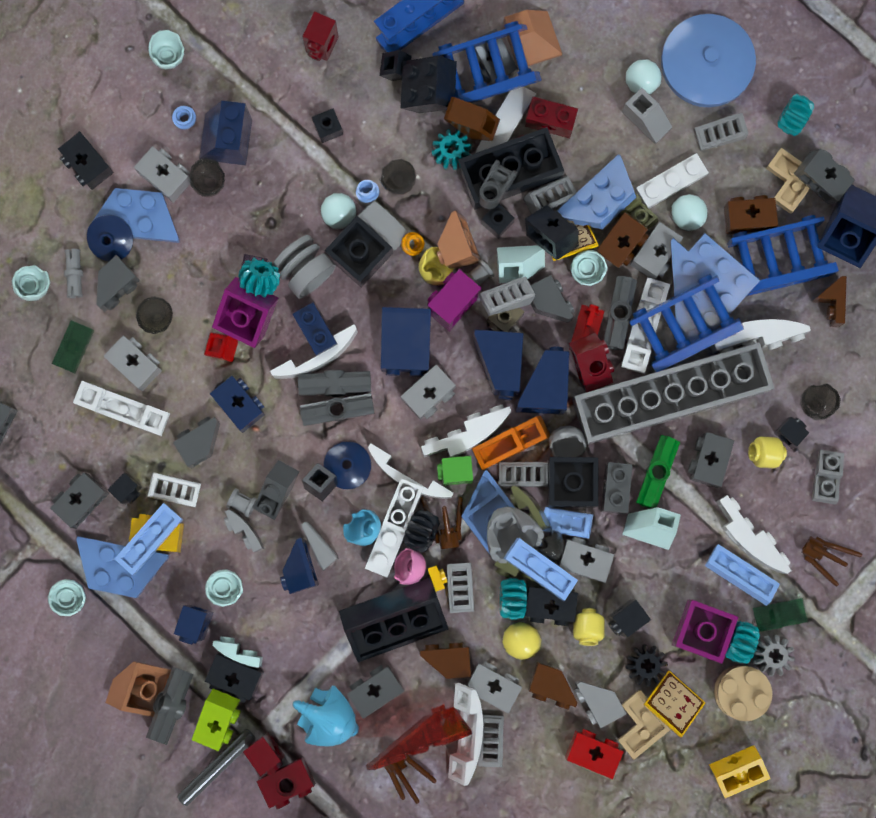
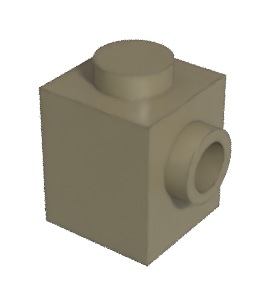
M516 308L491 315L487 318V323L490 324L488 328L491 331L510 332L523 317L524 311L521 308Z

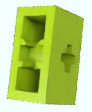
M213 688L204 703L192 741L216 751L220 750L223 743L228 744L233 734V730L230 729L231 724H236L241 712L237 709L240 699Z

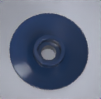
M100 216L90 224L87 230L88 246L92 253L101 260L109 262L116 255L122 260L130 253L133 247L134 238L132 230L118 216ZM105 236L110 238V244L104 241Z
M341 442L334 445L327 452L323 466L336 475L338 482L336 487L354 489L361 486L368 479L371 472V459L368 452L361 445L354 442ZM346 460L352 464L349 469H344L342 466Z

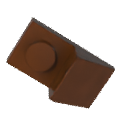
M847 276L838 278L812 301L814 303H830L826 314L827 320H830V327H840L845 324Z

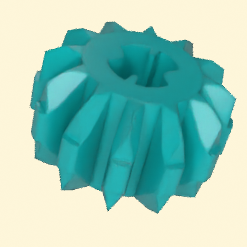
M793 95L777 121L778 128L788 135H798L809 120L814 110V103L803 95Z
M449 129L446 130V137L439 133V141H433L432 146L436 148L432 150V156L437 157L436 164L444 162L443 168L445 170L449 164H452L453 170H457L458 159L471 155L468 151L472 146L466 143L468 137L465 135L459 138V130H456L454 135H451ZM451 146L455 147V150H453L452 154L448 153V149H450Z
M253 258L252 261L246 260L238 275L240 288L246 289L247 294L253 293L255 297L257 295L266 297L267 294L273 295L280 282L279 268L273 266L272 262H265L264 259L257 260Z
M514 578L502 580L499 594V610L502 618L513 620L524 618L527 604V588L524 580Z
M737 621L725 655L726 658L737 663H749L755 651H757L756 648L760 637L758 627L748 622Z

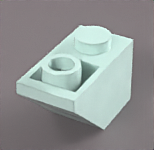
M538 245L497 248L499 283H508L522 277H527L528 279L545 268V250Z
M659 507L629 513L622 535L669 550L677 533L681 515Z

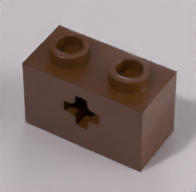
M767 195L755 196L753 200H745L744 197H734L724 206L726 235L743 231L754 233L778 227L776 198H768ZM748 210H750L751 214H755L753 218H751L750 214H746Z
M625 212L596 251L616 267L620 268L623 264L627 267L635 256L632 253L637 245L642 247L649 238L647 231L650 228L628 212ZM620 236H629L630 238L628 242L630 243V246H620L622 242L619 239Z

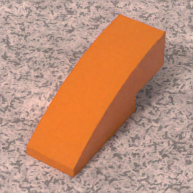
M540 415L472 448V451L481 469L485 470L548 439L550 433Z

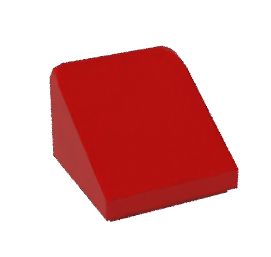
M210 332L204 355L233 362L238 340L228 335Z

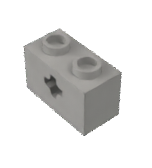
M152 146L134 168L139 175L174 203L192 183L188 177L190 172L180 163L177 166L170 161L172 157L162 148L158 151ZM164 170L165 172L168 171L169 174L165 176L164 174L161 175L160 172Z
M659 222L632 261L631 266L649 278L656 279L658 275L663 277L670 266L666 262L672 256L671 240L674 238L680 243L683 237ZM661 249V255L659 257L655 256L656 251Z
M123 335L104 357L139 390L143 391L162 372L157 366L160 362L151 353L146 356L140 350L143 346L135 338L131 337L129 340ZM133 357L139 362L137 366L133 365L130 361Z
M436 364L401 396V400L420 420L423 417L429 419L437 411L436 406L441 401L446 403L455 395L453 390L456 388V385ZM434 389L435 398L428 397L425 399V390L432 391Z
M573 537L572 541L566 540L558 566L565 571L606 583L614 554L609 553L610 548L596 544L595 548L586 546L587 541ZM588 552L589 558L593 560L592 563H587L585 566L580 556L586 555Z
M486 661L483 665L478 663L466 686L475 689L480 699L509 714L522 689V686L518 684L519 679L509 673H506L505 677L496 672L498 668ZM496 679L499 680L500 690L495 689L491 692L488 682H494Z

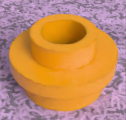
M417 232L405 234L401 241L402 250L410 256L420 254L425 245L423 237ZM410 240L414 241L413 248H411L409 245Z

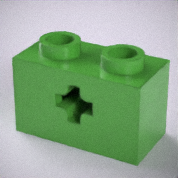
M471 456L442 458V464H437L438 481L443 480V486L472 484Z

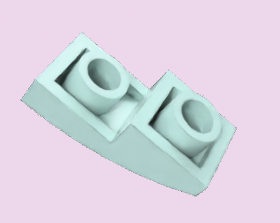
M220 636V640L213 641L212 646L230 659L248 666L258 668L262 666L263 657L257 656V651L243 650L242 654L239 653L240 643H234L235 638Z

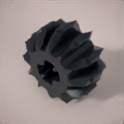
M417 510L407 524L404 542L410 549L423 553L429 550V547L436 538L440 523L439 518L433 515V513Z
M643 644L642 653L635 647L633 652L637 656H627V659L633 661V664H627L625 668L629 670L634 669L629 674V678L632 679L638 676L636 680L638 685H641L645 678V684L649 687L651 686V678L656 683H660V679L657 676L658 673L663 676L666 675V672L660 670V667L668 666V662L659 661L665 654L660 652L655 655L657 651L656 646H652L648 653V646ZM644 659L652 663V668L648 667V672L641 668V663H645Z

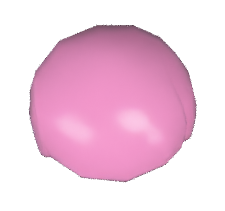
M405 548V550L401 551L395 559L394 578L400 581L399 584L403 585L419 582L426 571V560L419 551H414L410 548Z

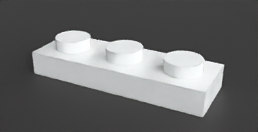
M696 153L638 186L635 191L641 197L642 203L650 209L704 178L709 172Z

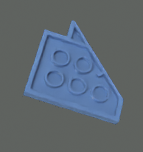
M706 233L702 235L689 251L674 238L671 240L674 297L698 285V280L709 274L712 277L718 275L719 282L714 284V287L730 315L760 281ZM704 289L692 295V298L708 329L711 328L714 331L720 326L721 320ZM683 300L676 303V320L686 340L689 339L692 342L698 339L699 331Z

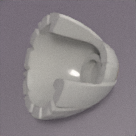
M503 507L495 510L487 526L488 550L492 559L499 563H507L503 558L516 538H520L532 548L537 549L544 537L541 527L532 517L513 507Z

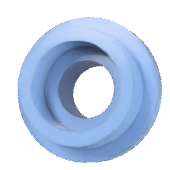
M180 106L173 112L172 120L176 127L185 130L195 124L196 114L192 108ZM183 115H188L187 121H181Z
M371 180L361 181L356 189L358 200L364 203L376 200L380 193L378 185Z

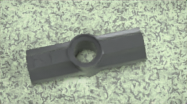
M617 276L604 335L608 349L622 351L624 348L637 280L631 277ZM614 309H623L626 317L623 319L617 318L614 315Z
M329 370L319 374H299V395L337 397L345 396L348 393H371L370 371L345 372L343 370Z
M371 393L300 405L303 426L332 421L340 422L344 419L375 414ZM335 404L344 406V411L339 416L331 413V408Z
M172 667L164 691L160 692L155 699L153 706L155 714L146 738L165 745L168 744L176 720H179L185 712V696L194 674Z

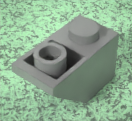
M643 88L625 103L622 113L654 144L672 129V125L659 103Z
M582 681L575 682L577 689L574 692L580 703L585 702L589 708L586 714L592 725L597 723L598 727L602 728L626 715L614 691Z

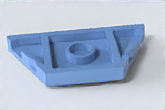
M618 154L557 210L564 219L573 221L575 225H590L593 228L603 229L636 198L621 156Z
M115 188L94 218L95 220L103 215H115L122 218L130 226L133 238L180 242L164 195L160 192Z
M486 470L462 518L489 553L487 526L493 512L503 507H515Z
M79 536L76 539L88 588L133 598L140 596L146 585L155 577L157 571L167 562L170 556L154 552L135 575H132L115 560L116 556L125 547L124 545Z

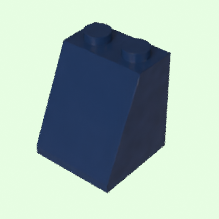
M220 101L205 113L199 160L246 165L252 118L246 103Z
M851 184L842 198L836 203L817 248L861 269L876 246V196Z
M382 307L381 372H386L387 376H400V372L410 373L411 377H423L424 373L429 371L431 309Z
M475 330L473 342L493 395L498 396L499 400H513V397H517L520 391L524 333Z
M549 347V350L544 351L516 406V413L563 415L566 412L569 351H564L563 347Z

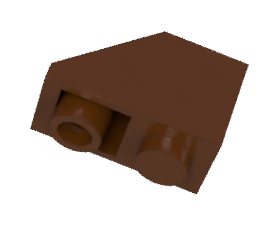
M451 97L444 116L445 121L469 138L475 140L493 141L500 119L489 110L455 97Z
M463 642L449 643V648L440 649L439 644L424 645L425 650H420V656L446 679L471 677L469 647H464Z
M537 662L528 691L533 693L532 698L546 702L547 698L556 701V706L569 710L570 706L576 707L577 701L563 672Z

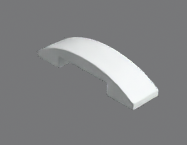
M525 87L511 90L495 115L500 119L493 141L481 140L475 153L508 142L522 117L529 109L532 96L535 97L536 93Z
M647 277L637 311L644 307L646 310H649L665 302L670 284ZM661 312L648 318L655 333ZM640 323L633 325L631 328L621 367L645 374L652 346Z
M352 325L334 335L333 337L337 343L334 347L298 367H295L292 360H289L271 370L272 376L276 379L295 378L299 374H310L325 367L349 347L358 333L356 326Z
M81 381L73 401L76 405L162 436L170 416L168 412L139 403L84 381Z
M370 443L368 449L374 460L395 482L399 483L402 478L422 486L390 467L388 463L392 456ZM432 481L428 489L424 487L421 493L424 496L442 499L452 498L454 494L435 481Z
M455 683L454 708L461 711L457 753L450 754L448 778L466 786L474 774L481 751L483 714L476 690L461 683Z

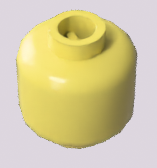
M760 436L750 444L748 455L756 467L777 468L785 460L787 450L779 438Z
M582 609V613L576 614L575 622H573V637L579 641L580 645H598V642L605 636L604 617L596 613V609Z

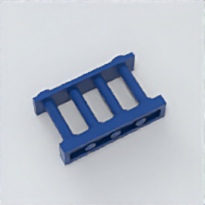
M401 0L374 20L375 25L382 32L376 37V41L385 52L401 51L462 6L464 0Z
M518 21L504 25V30L452 46V43L439 46V51L432 53L433 56L454 60L453 54L466 51L475 86H473V91L467 93L465 89L462 90L456 69L455 98L473 103L542 81L539 71L532 72L531 68H528L519 32L528 30L527 25L519 24ZM510 36L519 68L518 76L511 79L509 75L506 76L497 44V39ZM485 43L488 44L497 79H495L496 83L489 86L487 82L484 83L474 48Z
M810 215L802 218V222L751 234L743 231L733 235V238L727 243L728 248L738 246L743 266L753 275H755L747 243L761 240L770 273L768 278L760 280L747 296L830 277L839 271L837 263L828 264V260L824 258L823 251L817 248L820 240L816 227L825 221L824 216L816 218L815 215ZM807 229L815 259L813 268L805 269V266H802L793 232ZM780 235H784L793 268L791 273L784 275L778 269L770 239Z
M711 274L706 275L698 280V285L649 310H646L644 307L632 314L634 318L630 319L631 326L640 323L656 354L654 356L656 360L652 362L655 372H660L744 330L740 318L736 320L733 317L730 318L714 287V284L719 282L718 275L714 277ZM704 289L721 320V327L714 331L711 328L708 329L692 298V295ZM682 300L699 331V338L692 342L689 339L686 340L670 309L671 306ZM659 312L662 313L678 343L676 345L677 349L670 353L668 350H664L648 319Z

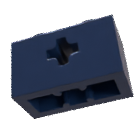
M314 303L293 313L296 322L316 356L337 345Z
M231 376L213 390L210 395L243 433L265 415L261 410L264 406L256 396L251 398L246 391L249 387L241 378L236 380ZM235 399L243 400L244 406L242 408L236 406Z
M183 605L174 634L180 636L179 641L191 645L205 640L214 612L193 605Z

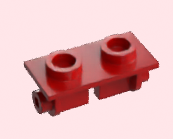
M581 305L571 342L596 333L598 336L605 311L598 309L599 307L596 305Z

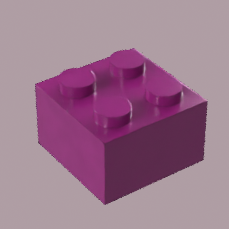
M460 269L455 274L451 272L443 281L444 286L440 292L435 290L427 300L429 302L427 307L431 309V317L449 332L479 299V294L481 293V287Z
M235 277L224 290L212 328L255 348L266 334L279 297L269 294L266 297L261 295L255 297L253 293L247 294L246 289L240 288L239 278Z
M687 599L672 646L722 664L738 617Z

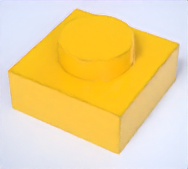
M437 565L428 568L435 591L445 589L444 583L448 581L444 570H438Z

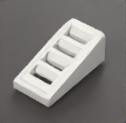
M152 473L147 497L196 507L201 484ZM159 480L163 481L160 494L156 493ZM168 482L173 483L170 496L165 495ZM178 484L182 485L180 498H175ZM188 486L192 487L189 501L185 500Z

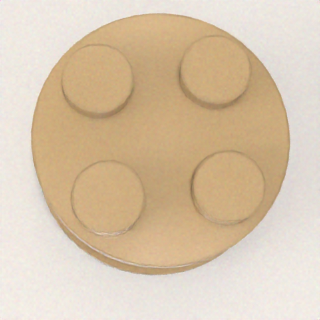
M735 665L725 669L718 676L714 686V697L718 707L726 715L740 721H752L761 717L768 710L772 701V687L767 677L761 671L745 665Z

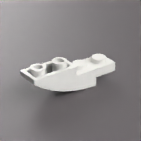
M767 319L742 323L744 330L710 346L712 354L718 352L722 354L732 351L734 347L740 345L746 347L756 344V340H758L762 348L768 346V349L772 350L783 346V341L790 339L791 343L805 339V334L811 331L808 325L787 320Z
M499 405L489 409L490 413L481 416V413L478 412L467 416L468 421L464 422L465 432H461V429L447 433V438L439 440L438 437L425 440V445L421 446L424 457L447 450L451 458L471 450L490 437L504 423L511 412L510 406L504 408L503 405Z
M400 479L365 569L388 578L403 542L407 524L414 514L424 487L405 479Z
M726 495L716 501V504L729 521L721 528L744 553L771 570L782 574L791 572L788 566L790 561L783 552L779 553L775 548L776 541L769 532L765 533L764 530L754 534L753 524L747 517L743 518L738 510L741 508L733 497L729 498Z

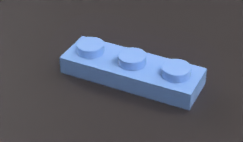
M163 503L116 556L115 560L129 573L135 575L183 519L168 505Z
M516 538L503 558L563 601L566 600L578 581L520 538Z
M719 544L714 548L705 564L707 568L766 606L772 601L780 585Z

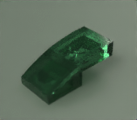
M803 598L753 608L759 632L809 622Z

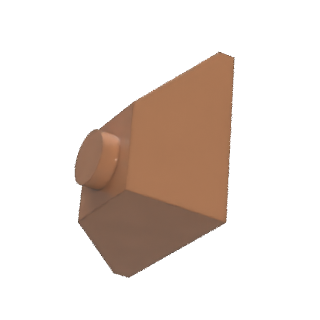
M524 10L504 17V25L518 21L519 24L527 25L528 30L519 32L528 66L562 56L548 11ZM507 36V39H508V42H509V45H510L512 54H513V56H514V59H515V62H516V65H517V68H518V64H517V61H516V57H515V54H514V50H513V46H512V43H511L510 36Z
M457 211L452 212L438 242L440 251H437L439 261L450 269L476 264L481 259L466 218Z
M135 661L132 662L112 680L105 703L120 711L154 717L153 706L155 699L160 692L164 691L171 669Z

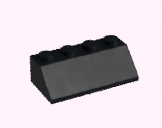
M548 127L458 159L464 184L474 210L482 208L479 203L480 188L496 160L500 161V165L507 169L518 171L512 185L505 192L501 200L558 180L564 174V168ZM487 191L484 193L487 199H494L496 197L494 192Z
M431 578L339 611L344 632L357 662L449 630Z

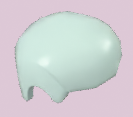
M160 30L152 35L148 47L152 62L165 70L178 66L184 57V46L180 36L170 30Z
M648 59L635 61L626 71V84L630 91L635 94L641 88L648 94H652L661 84L662 76L659 67Z
M333 193L326 197L321 205V216L325 224L331 228L344 229L356 217V206L349 196L343 193Z
M691 194L680 196L672 204V219L680 229L687 231L699 229L706 222L707 206L698 196Z
M586 250L578 253L573 258L570 271L574 280L578 283L592 286L603 280L607 272V264L600 253L594 250Z
M25 266L15 272L12 286L14 293L21 299L37 301L46 295L50 286V279L47 271L41 270L38 266Z
M223 569L210 575L206 582L205 590L207 598L213 604L224 607L237 602L243 593L241 579L235 572Z
M69 579L56 582L51 587L48 595L50 608L59 616H72L78 613L83 608L86 600V594L82 585L75 580Z

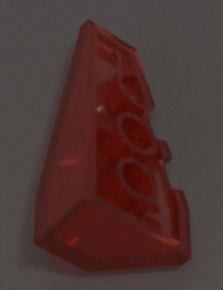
M444 704L431 708V714L423 716L366 765L367 770H376L406 759V755L409 754L413 756L427 752L429 746L436 747L449 744L472 735V731L454 707L445 708Z

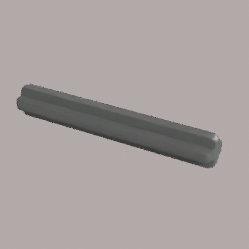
M245 729L178 794V800L183 805L188 806L255 741L256 738L253 733Z

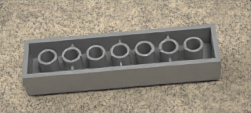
M759 342L574 396L572 401L581 431L585 436L586 445L764 394L775 388Z

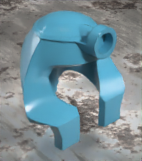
M332 685L329 691H322L318 688L314 689L310 699L322 706L305 703L304 701L301 702L300 700L293 702V707L302 714L297 725L302 727L307 733L304 740L307 744L316 746L341 745L359 732L354 711L336 686Z

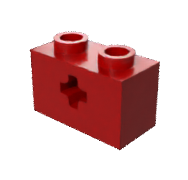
M583 729L582 732L575 730L565 759L613 779L624 752L618 748L619 743L608 738L604 742L596 739L597 734ZM596 746H598V750L601 752L600 756L595 755L594 758H592V755L590 754L589 750L595 749Z

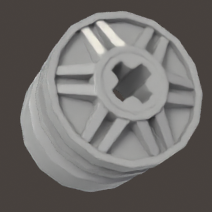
M305 235L291 243L273 262V266L279 268L278 272H281L280 278L282 280L292 277L288 287L298 299L309 295L329 278L336 268L335 263L327 254L323 253L315 257L320 246L313 244V238L310 235Z

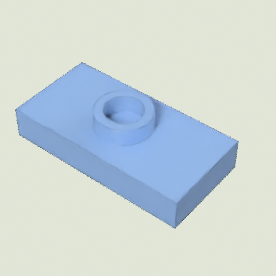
M545 507L544 514L551 527L542 531L590 538L592 514Z

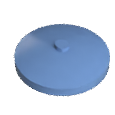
M715 14L696 15L678 24L668 36L661 56L663 76L670 89L685 102L699 107H718L735 100L747 88L756 66L755 49L746 31L733 20Z

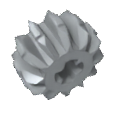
M766 635L764 636L765 644L758 641L757 646L761 649L760 651H755L754 654L759 655V658L754 659L753 662L754 664H761L759 671L765 672L767 670L768 676H773L775 671L779 676H782V667L786 670L791 669L787 661H795V657L788 656V653L793 652L794 648H785L789 641L787 639L780 641L779 635H774L772 640L770 636ZM775 652L778 654V658L773 659L769 657V653Z

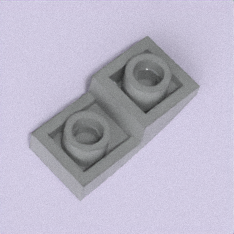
M372 201L358 215L362 221L393 248V251L401 245L402 238L408 233L376 201Z
M819 451L812 501L835 505L838 503L840 479L843 476L844 453Z
M232 510L225 511L227 517L224 518L228 530H233L234 534L245 532L246 535L242 538L248 550L252 548L253 552H258L265 549L256 532L240 515Z

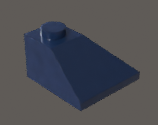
M303 538L296 539L282 570L284 576L280 577L284 591L288 590L289 594L319 586L306 540Z

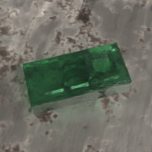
M71 320L52 364L75 374L94 330Z

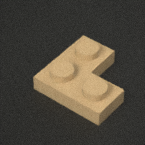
M780 148L766 169L785 182L774 198H776L778 206L792 214L810 188L794 175V172L802 162L783 148Z
M640 689L621 704L636 724L617 739L633 760L671 730L643 705L648 698Z

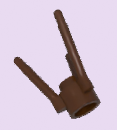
M421 497L420 500L424 511L431 512L425 498ZM462 497L458 498L456 531L454 528H450L447 507H442L445 529H441L440 534L438 531L435 538L436 544L440 543V549L459 547V540H462Z
M810 536L801 553L806 555L804 560L811 563L826 579L837 587L839 583L815 559L820 561L825 556L847 567V562L827 552L826 547L857 557H862V553L825 541L818 536L816 538Z
M396 749L382 760L386 765L384 768L389 773L402 800L405 799V795L396 775H398L416 804L419 803L417 795L402 773V770L407 767L405 762H408L432 783L437 782L430 773L410 758L406 751L401 754Z

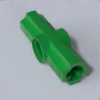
M660 435L635 503L650 509L657 507L666 480L670 476V469L680 445L679 441ZM654 466H659L663 469L664 475L661 479L653 476L652 469Z

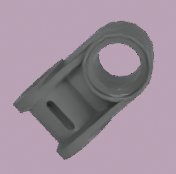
M496 160L480 188V205L486 209L495 208L512 185L518 171H511L500 165V161ZM491 191L495 193L496 197L494 199H487L484 193Z

